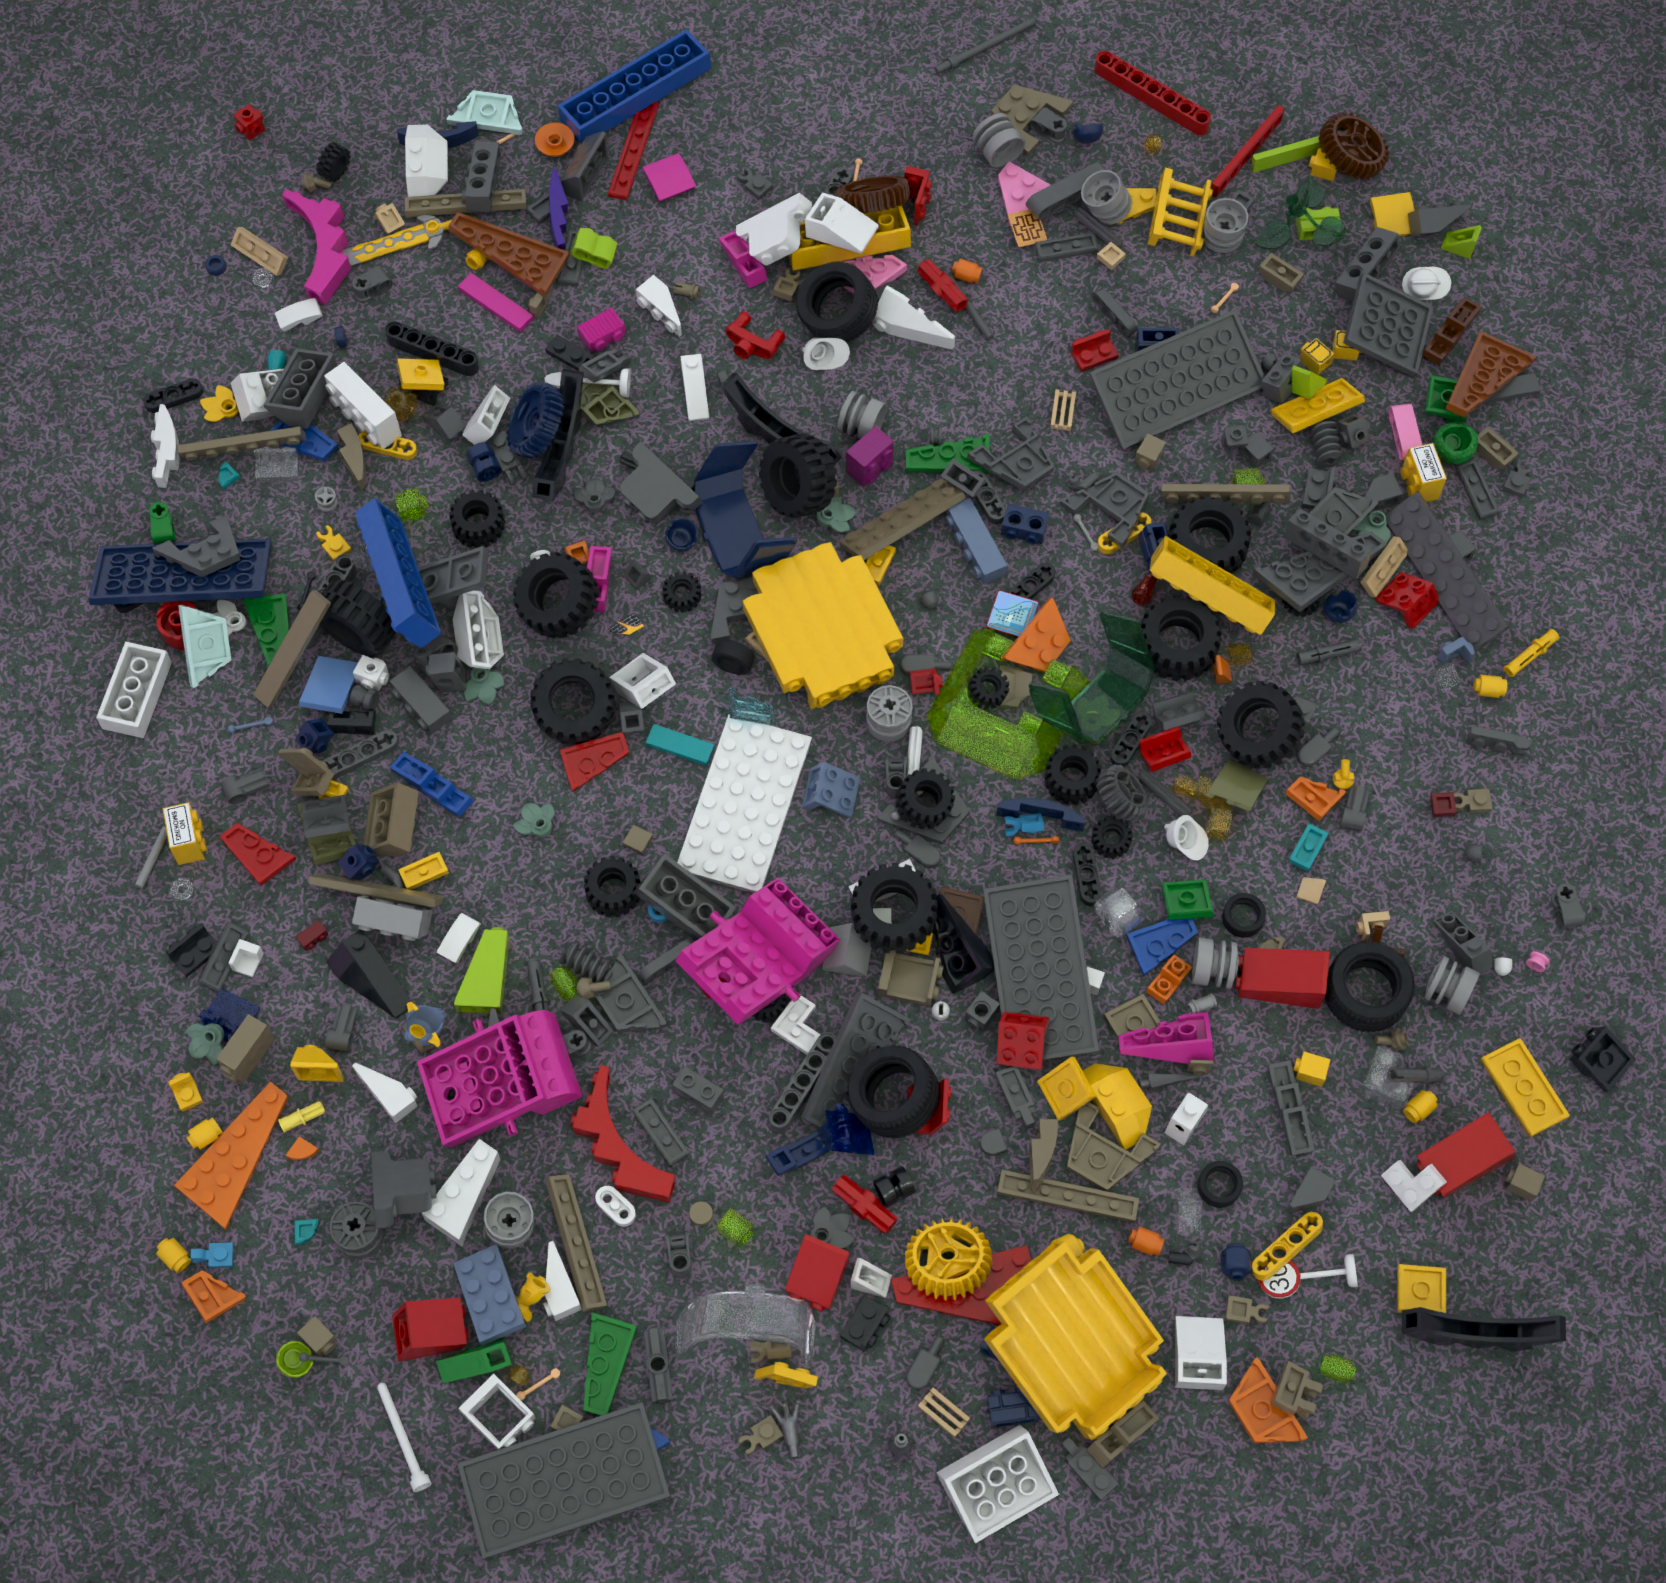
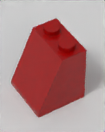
M805 1234L785 1291L789 1293L788 1298L799 1303L802 1300L811 1302L810 1307L821 1312L824 1309L830 1310L850 1263V1252Z
M461 1298L406 1301L392 1315L398 1362L460 1351L467 1345L469 1334L464 1326L465 1307L461 1305Z

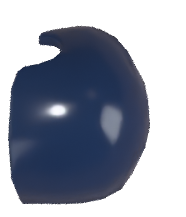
M1078 123L1077 125H1072L1076 140L1085 144L1099 140L1104 132L1102 123L1088 125Z
M686 517L676 518L666 529V543L671 549L678 552L688 551L695 545L698 539V527L692 520Z
M1342 590L1336 596L1331 594L1324 603V614L1332 622H1347L1357 612V598L1353 593Z

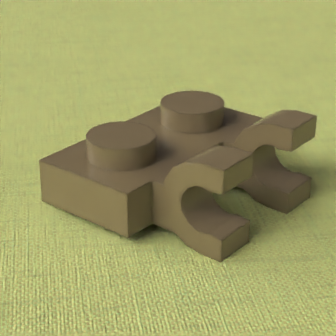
M1288 1361L1284 1365L1271 1404L1290 1415L1297 1412L1300 1417L1307 1420L1309 1414H1314L1317 1405L1302 1399V1393L1304 1392L1305 1396L1313 1400L1316 1394L1319 1395L1321 1393L1323 1385L1309 1379V1371Z

